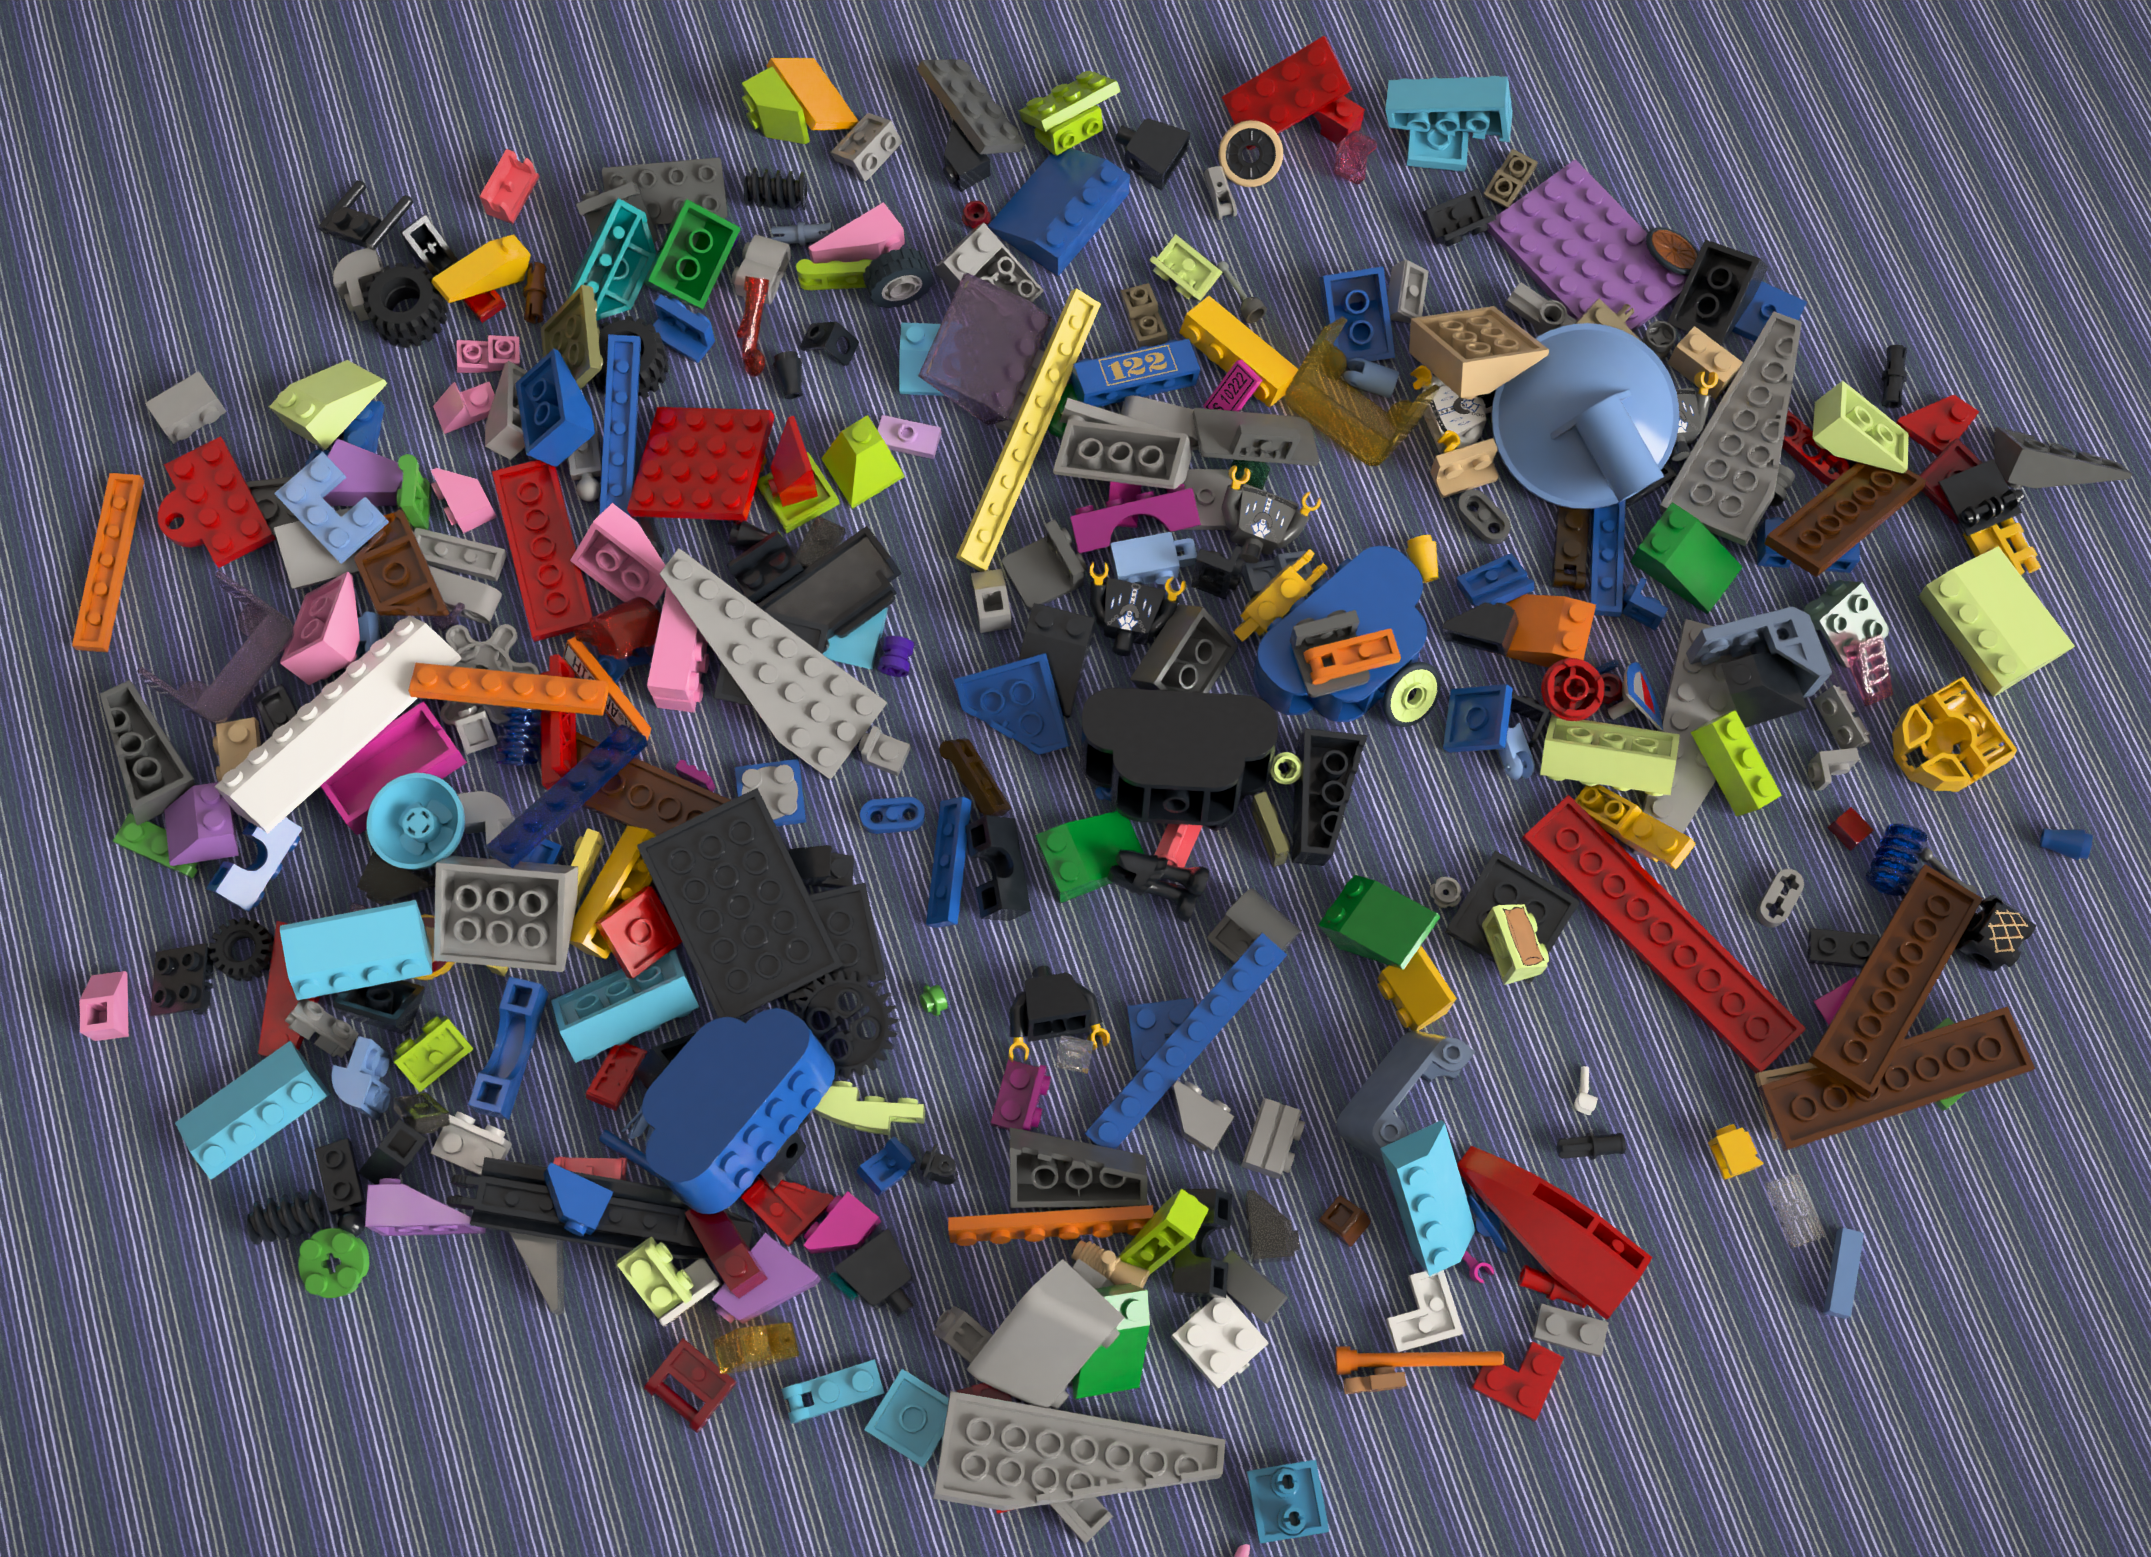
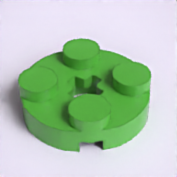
M340 1228L318 1231L310 1239L304 1241L300 1246L298 1266L306 1290L310 1294L319 1295L323 1298H337L354 1292L369 1269V1253L365 1243L360 1238H356L354 1234ZM332 1253L334 1258H340L341 1265L335 1268L336 1272H332L331 1268H328L327 1260H329Z

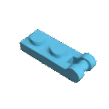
M875 1359L782 1389L784 1400L789 1402L791 1412L788 1413L791 1424L885 1394ZM811 1393L814 1405L804 1407L801 1395Z

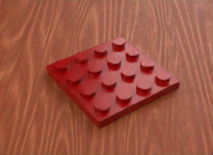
M657 407L627 507L629 514L634 517L747 521L775 418L772 411L762 409Z

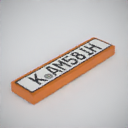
M575 636L567 640L563 654L564 661L573 669L579 679L608 682L609 692L604 711L636 751L645 747L651 727L579 637Z

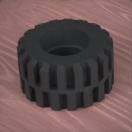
M395 263L396 267L390 268L388 265L383 268L384 272L381 274L376 272L373 275V282L368 281L366 284L368 291L363 292L364 309L376 332L379 333L384 341L388 340L394 346L401 343L403 348H409L412 343L416 347L421 346V341L426 339L429 342L434 339L432 335L434 333L439 334L442 330L440 324L446 323L447 317L445 313L448 312L446 300L431 283L434 276L431 273L428 274L427 270L422 266L417 269L413 263H408L407 267L403 266L402 263ZM410 298L419 299L417 304L410 310L393 312L394 307L399 302Z
M625 316V320H620L619 317L612 318L613 323L608 324L606 321L601 324L599 350L603 358V365L600 372L594 376L598 387L601 390L604 389L606 394L609 334L640 336V353L643 355L640 358L638 396H642L645 399L649 397V391L652 390L655 393L659 389L658 383H664L666 379L665 373L668 372V358L659 332L656 333L653 325H646L645 320L638 318L637 321H634L632 316Z

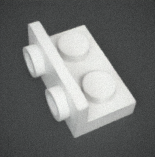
M458 1111L455 1116L447 1113L444 1114L442 1120L446 1123L431 1151L432 1155L480 1176L482 1174L484 1157L505 1160L512 1144L504 1138V1131L488 1124L485 1130L473 1125L475 1122L474 1118Z

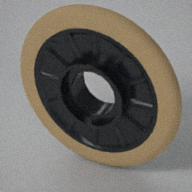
M1252 120L1240 122L1231 127L1223 136L1218 151L1219 163L1227 178L1235 184L1244 187L1263 185L1270 181L1281 167L1283 160L1281 140L1277 133L1265 123ZM1248 145L1256 146L1259 150V158L1253 163L1246 162L1242 157V151Z

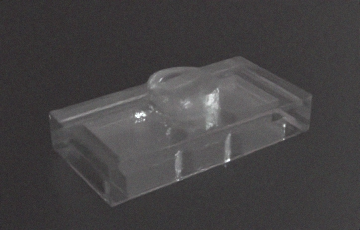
M1798 1173L1764 1184L1790 1249L1825 1237Z

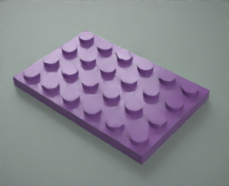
M1576 159L1498 214L1496 220L1487 223L1489 226L1487 231L1552 300L1561 302L1565 306L1567 314L1576 321L1600 298L1616 314L1624 304L1631 305L1628 310L1633 307L1634 313L1625 323L1634 332L1677 300L1688 278L1686 275H1679L1666 269L1653 258L1646 245L1648 233Z

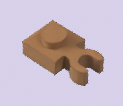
M1382 1367L1374 1369L1375 1375L1346 1378L1343 1380L1344 1394L1402 1389L1407 1386L1405 1372L1395 1373V1367Z

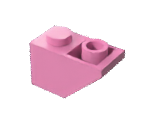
M439 468L431 470L436 482L431 483V486L439 501L445 498L448 507L444 508V511L452 526L458 523L462 532L465 533L497 518L478 479Z
M126 971L91 976L80 998V1033L94 1041L129 1037L128 980Z

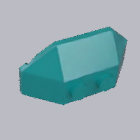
M617 198L598 226L572 281L568 299L581 285L593 287L594 300L597 302L596 321L632 309L656 257V250L645 212Z

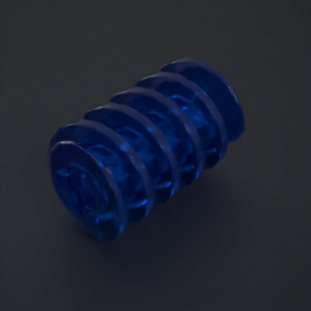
M519 707L501 710L500 714L508 717L509 721L499 723V727L507 730L508 733L499 735L498 740L506 743L507 746L497 748L496 752L505 756V759L495 763L528 766L538 762V759L530 756L529 752L539 750V746L531 743L530 740L540 737V733L532 730V727L541 725L542 721L533 717V714L543 712V710Z
M1898 823L1888 825L1885 829V836L1880 840V847L1875 852L1876 858L1870 863L1871 869L1866 873L1868 883L1884 894L1892 896H1902L1905 894L1898 886L1909 885V879L1904 875H1912L1914 873V868L1909 864L1918 863L1919 858L1914 853L1923 852L1924 848L1919 842H1926L1928 835L1911 825Z

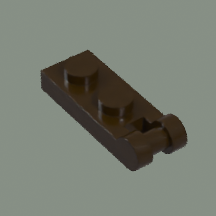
M1559 506L1556 516L1551 587L1562 588V586H1571L1573 590L1584 591L1590 510ZM1564 569L1574 570V574L1564 573Z
M969 739L945 740L940 744V755L944 759H950L959 774L961 783L968 788L980 813L984 816L998 817L1003 816L1012 809Z

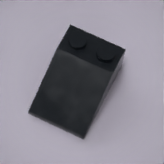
M1705 239L1668 319V323L1686 332H1689L1695 326L1716 343L1723 345L1754 298L1767 271V265L1758 257Z
M1034 603L1018 661L1041 654L1047 655L1063 716L1070 717L1094 636L1095 618Z

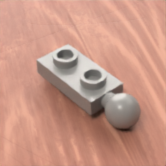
M594 415L592 417L595 434L568 457L572 480L581 479L576 487L577 494L582 500L587 502L595 501L601 494V485L594 478L602 475L597 422Z

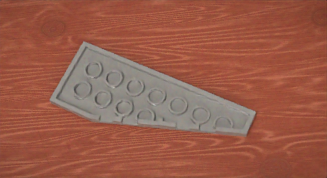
M1773 311L1692 449L1690 456L1685 461L1661 502V512L1664 513L1673 502L1699 519L1710 532L1743 546L1747 545L1775 494L1801 333V321Z
M678 548L660 572L661 578L692 619L695 626L709 643L712 650L748 698L776 740L831 780L887 702Z
M1685 619L1682 625L1662 716V732L1680 734L1671 795L1652 796L1645 794L1642 812L1681 833L1685 831L1716 781L1690 732L1714 718L1736 710L1721 664L1752 655L1749 651L1738 657H1732L1731 654L1721 656L1716 662L1703 665L1701 662L1690 664L1686 652L1702 629L1713 626ZM1766 645L1767 652L1770 651L1768 645ZM1633 849V854L1646 857Z
M951 1391L933 1499L1006 1511L1218 1479L1223 1474L1226 1440Z

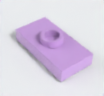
M885 415L881 416L878 432L889 450L930 459L935 458L942 433L941 427Z

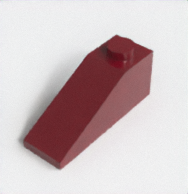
M693 1209L685 1212L709 1258L729 1290L740 1299L768 1279L725 1210L713 1214H702Z

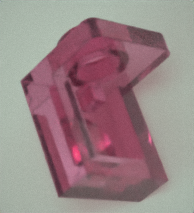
M1356 130L1351 132L1337 144L1334 173L1357 185L1365 180L1367 155L1377 148V141Z

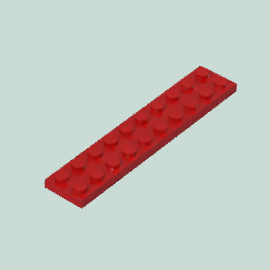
M1567 795L1522 837L1521 840L1756 1074L1758 1072L1762 1073L1806 1030L1759 981L1570 795Z

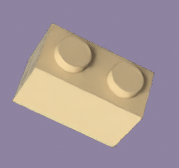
M1694 326L1675 347L1667 364L1692 383H1694V377L1698 372H1705L1704 382L1706 384L1708 383L1709 373L1716 372L1718 382L1714 387L1708 389V393L1716 400L1733 381L1743 362Z

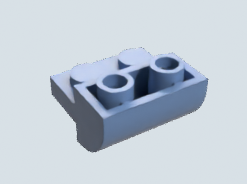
M358 1036L347 1068L333 1065L332 1084L341 1100L364 1116L379 1120L381 1113L387 1110L390 1103V1088L379 1081L380 1077H384L389 1067V1058L387 1057L389 1053L372 1039Z

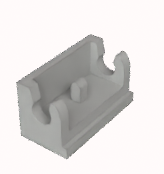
M1096 1497L1049 1504L1084 1544L1113 1517Z

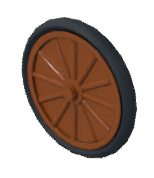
M1663 227L1653 228L1646 236L1647 248L1660 265L1676 274L1689 275L1699 253L1687 238L1674 230Z

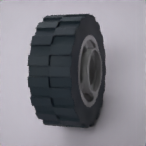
M901 248L882 254L877 259L871 261V264L865 268V273H863L864 283L870 299L881 308H898L919 300L929 291L934 280L926 256L923 255V252L917 251L914 248Z

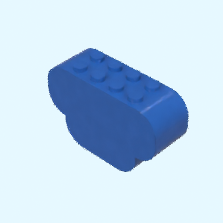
M1374 546L1362 551L1353 560L1350 558L1345 559L1337 567V573L1329 580L1326 577L1323 578L1314 587V593L1307 599L1301 597L1290 608L1291 613L1284 619L1281 617L1276 618L1268 626V632L1264 635L1258 647L1253 670V683L1258 694L1273 709L1286 715H1302L1315 708L1329 720L1336 722L1354 721L1363 716L1383 698L1388 683L1400 669L1418 661L1419 652L1423 648L1427 637L1426 622L1421 613L1415 608L1422 594L1423 580L1417 567L1403 553L1388 546ZM1338 610H1345L1346 612L1356 610L1360 621L1356 631L1357 637L1392 628L1401 656L1400 662L1368 670L1370 679L1364 685L1315 698L1307 694L1290 643L1293 626H1296L1298 622L1307 618H1314L1315 620L1327 618L1330 613Z
M774 1008L762 1011L753 1016L747 1023L733 1017H722L710 1021L696 1032L652 1083L644 1096L642 1103L643 1116L654 1129L646 1146L648 1165L673 1193L694 1211L702 1214H713L728 1208L751 1186L760 1171L775 1157L781 1146L796 1132L801 1122L819 1104L821 1098L829 1090L835 1076V1065L831 1056L806 1023L785 1009Z

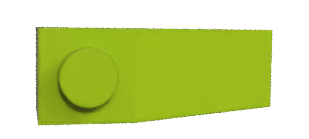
M1181 1188L1160 1207L1118 1257L1123 1262L1149 1270L1150 1275L1194 1240L1209 1208L1200 1203L1195 1196L1188 1194Z

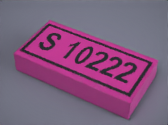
M1237 360L1203 407L1205 409L1240 411L1263 380L1243 360Z

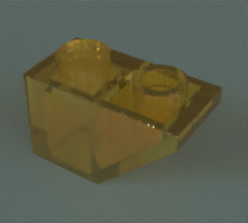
M792 1322L737 1328L713 1340L720 1374L749 1371L799 1356Z

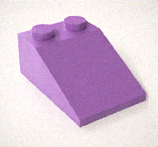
M380 1179L378 1185H368L365 1227L382 1236L486 1233V1228L470 1226L471 1217L410 1188L407 1184H401L400 1179Z

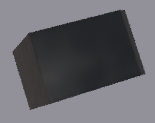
M425 214L400 231L410 254L434 277L459 261Z

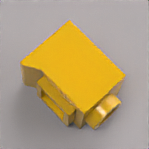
M1732 1124L1715 1131L1717 1136L1708 1142L1724 1180L1749 1172L1764 1164L1755 1156L1758 1153L1749 1132H1744L1743 1127L1736 1129L1735 1125Z

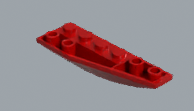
M1470 1146L1457 1164L1459 1174L1543 1268L1606 1320L1638 1282L1653 1258L1601 1216L1571 1195L1505 1159Z

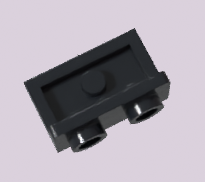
M1478 188L1422 212L1434 245L1445 242L1446 247L1463 241L1462 234L1471 231L1472 236L1488 230L1489 226L1487 223L1496 220L1494 214L1488 216Z

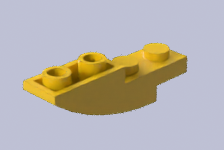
M1599 784L1595 786L1586 785L1575 799L1605 831L1655 862L1659 860L1675 870L1696 845L1687 835L1642 812L1638 805Z

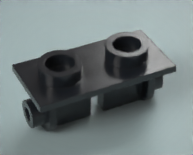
M935 1143L932 1152L926 1150L920 1166L926 1187L930 1188L932 1181L944 1185L953 1184L958 1177L953 1158L940 1154L938 1144Z

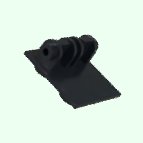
M1994 459L1938 482L1966 536L1975 534L2022 513L2019 507L2020 502L2024 500L2022 491L2019 489H2009Z
M207 943L156 952L150 1016L154 1017L193 1010L194 1014H207V1009L211 1008V992L206 991V989H212L213 984L205 982V980H210L214 977V974H212L214 961L211 960L209 955L212 953V950L209 949Z

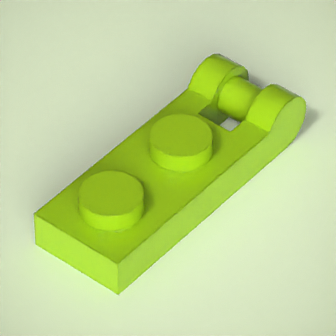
M802 259L796 264L799 285L804 290L866 288L863 273H865V268L871 264L872 260L863 259L857 262L831 261L829 263L813 264L809 259Z

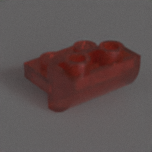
M637 596L590 618V622L573 630L577 641L591 642L592 646L598 647L600 655L614 656V659H623L633 654L632 650L638 647H648L656 643L661 614L650 601Z

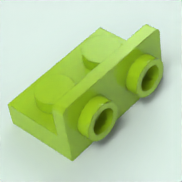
M1095 105L1046 132L1035 128V138L1057 156L1103 131L1101 108Z
M447 1015L441 1019L438 1016L433 1017L421 1028L424 1032L415 1040H412L411 1037L407 1038L394 1050L397 1053L393 1057L394 1063L419 1092L473 1050L471 1044L454 1026Z

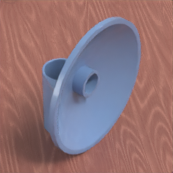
M1582 323L1566 325L1550 330L1535 338L1549 349L1548 356L1495 390L1492 403L1491 423L1493 438L1502 462L1516 481L1536 497L1551 504L1571 509H1594L1620 503L1663 478L1664 475L1661 470L1672 453L1679 429V403L1672 378L1659 357L1645 343L1633 335L1601 324Z

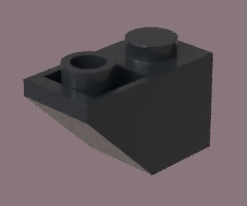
M400 1116L358 1173L375 1185L379 1184L380 1179H397L425 1143L428 1135Z

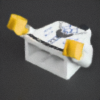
M1421 365L1411 372L1410 375L1418 379L1413 383L1414 389L1424 388L1419 400V407L1439 453H1447L1475 444L1482 436L1486 423L1485 414L1492 412L1494 395L1490 393L1474 399H1463L1438 377L1432 375L1426 366Z

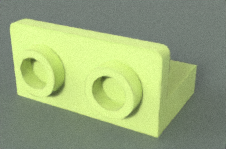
M651 1236L617 1260V1266L655 1316L660 1318L682 1301L685 1304L691 1301V1288L694 1285L683 1269L678 1271L671 1263L673 1257L665 1244L662 1242L657 1244Z

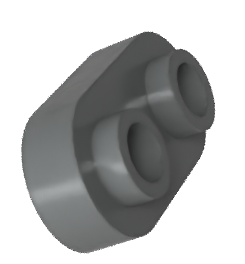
M1467 490L1460 496L1457 503V512L1462 520L1488 544L1495 545L1505 541L1511 529L1508 517L1479 490ZM1474 506L1477 511H1469L1467 507ZM1494 527L1498 530V533H1491L1488 528Z

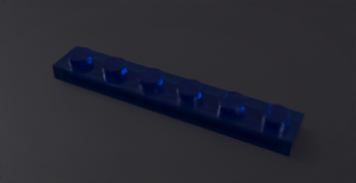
M621 724L486 845L488 854L507 866L514 868L648 746L646 736Z

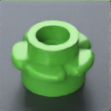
M937 984L932 987L925 985L923 987V994L919 995L921 1006L926 1013L931 1012L934 1016H938L940 1011L948 1007L945 994Z

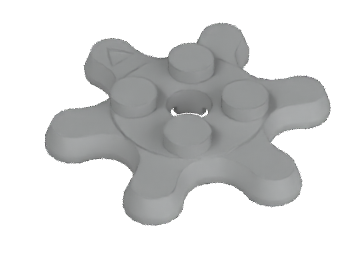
M504 624L498 626L491 638L483 642L472 639L468 629L462 625H454L446 632L447 643L462 658L454 665L455 667L539 675V671L534 664L529 662L516 663L510 659L509 651L517 640V632L511 625ZM447 701L440 711L442 721L448 725H455L453 717L458 715L457 711L459 709L476 704L477 708L484 706L490 720L497 725L507 724L513 714L512 708L508 706Z

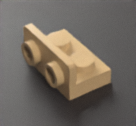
M1494 438L1435 456L1430 473L1442 498L1498 480L1499 476L1493 464L1498 450Z

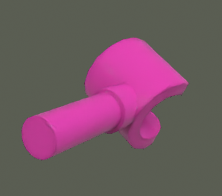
M1465 1251L1462 1259L1470 1268L1469 1275L1474 1282L1484 1283L1478 1276V1269L1481 1266L1489 1275H1494V1269L1490 1264L1485 1262L1478 1263L1474 1257Z

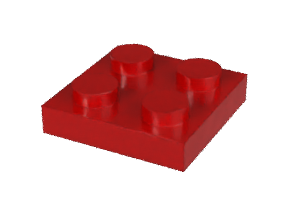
M645 886L595 922L627 978H635L682 942L675 925L652 886Z

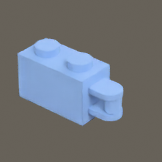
M1172 532L1110 543V559L1115 579L1141 585L1152 582L1166 584L1167 580L1174 576L1173 580L1178 578L1180 567L1194 565L1197 557L1194 540L1187 538L1174 541ZM1184 551V555L1177 556V552Z

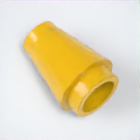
M1422 535L1408 540L1406 552L1411 562L1419 570L1423 583L1437 580L1439 576L1436 541H1432L1431 535Z

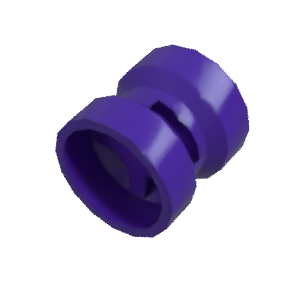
M900 636L884 637L882 649L885 653L879 660L878 670L894 677L908 676L911 665L908 662V657L913 654L914 642Z

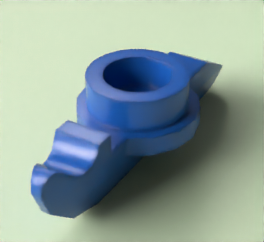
M1473 1194L1469 1195L1467 1201L1477 1217L1475 1220L1477 1232L1482 1236L1491 1237L1495 1246L1502 1252L1507 1253L1505 1241L1498 1232L1500 1229L1498 1216L1490 1211L1485 1212Z

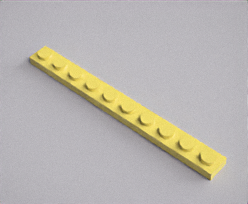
M1077 288L1069 294L957 553V559L980 572L987 571L1072 373L1073 364L1078 359L1101 305Z

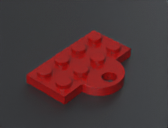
M221 436L164 464L176 489L169 493L162 501L157 518L160 529L171 542L182 547H197L205 544L214 563L220 568L276 539ZM179 517L184 518V523L180 528H169L172 520Z

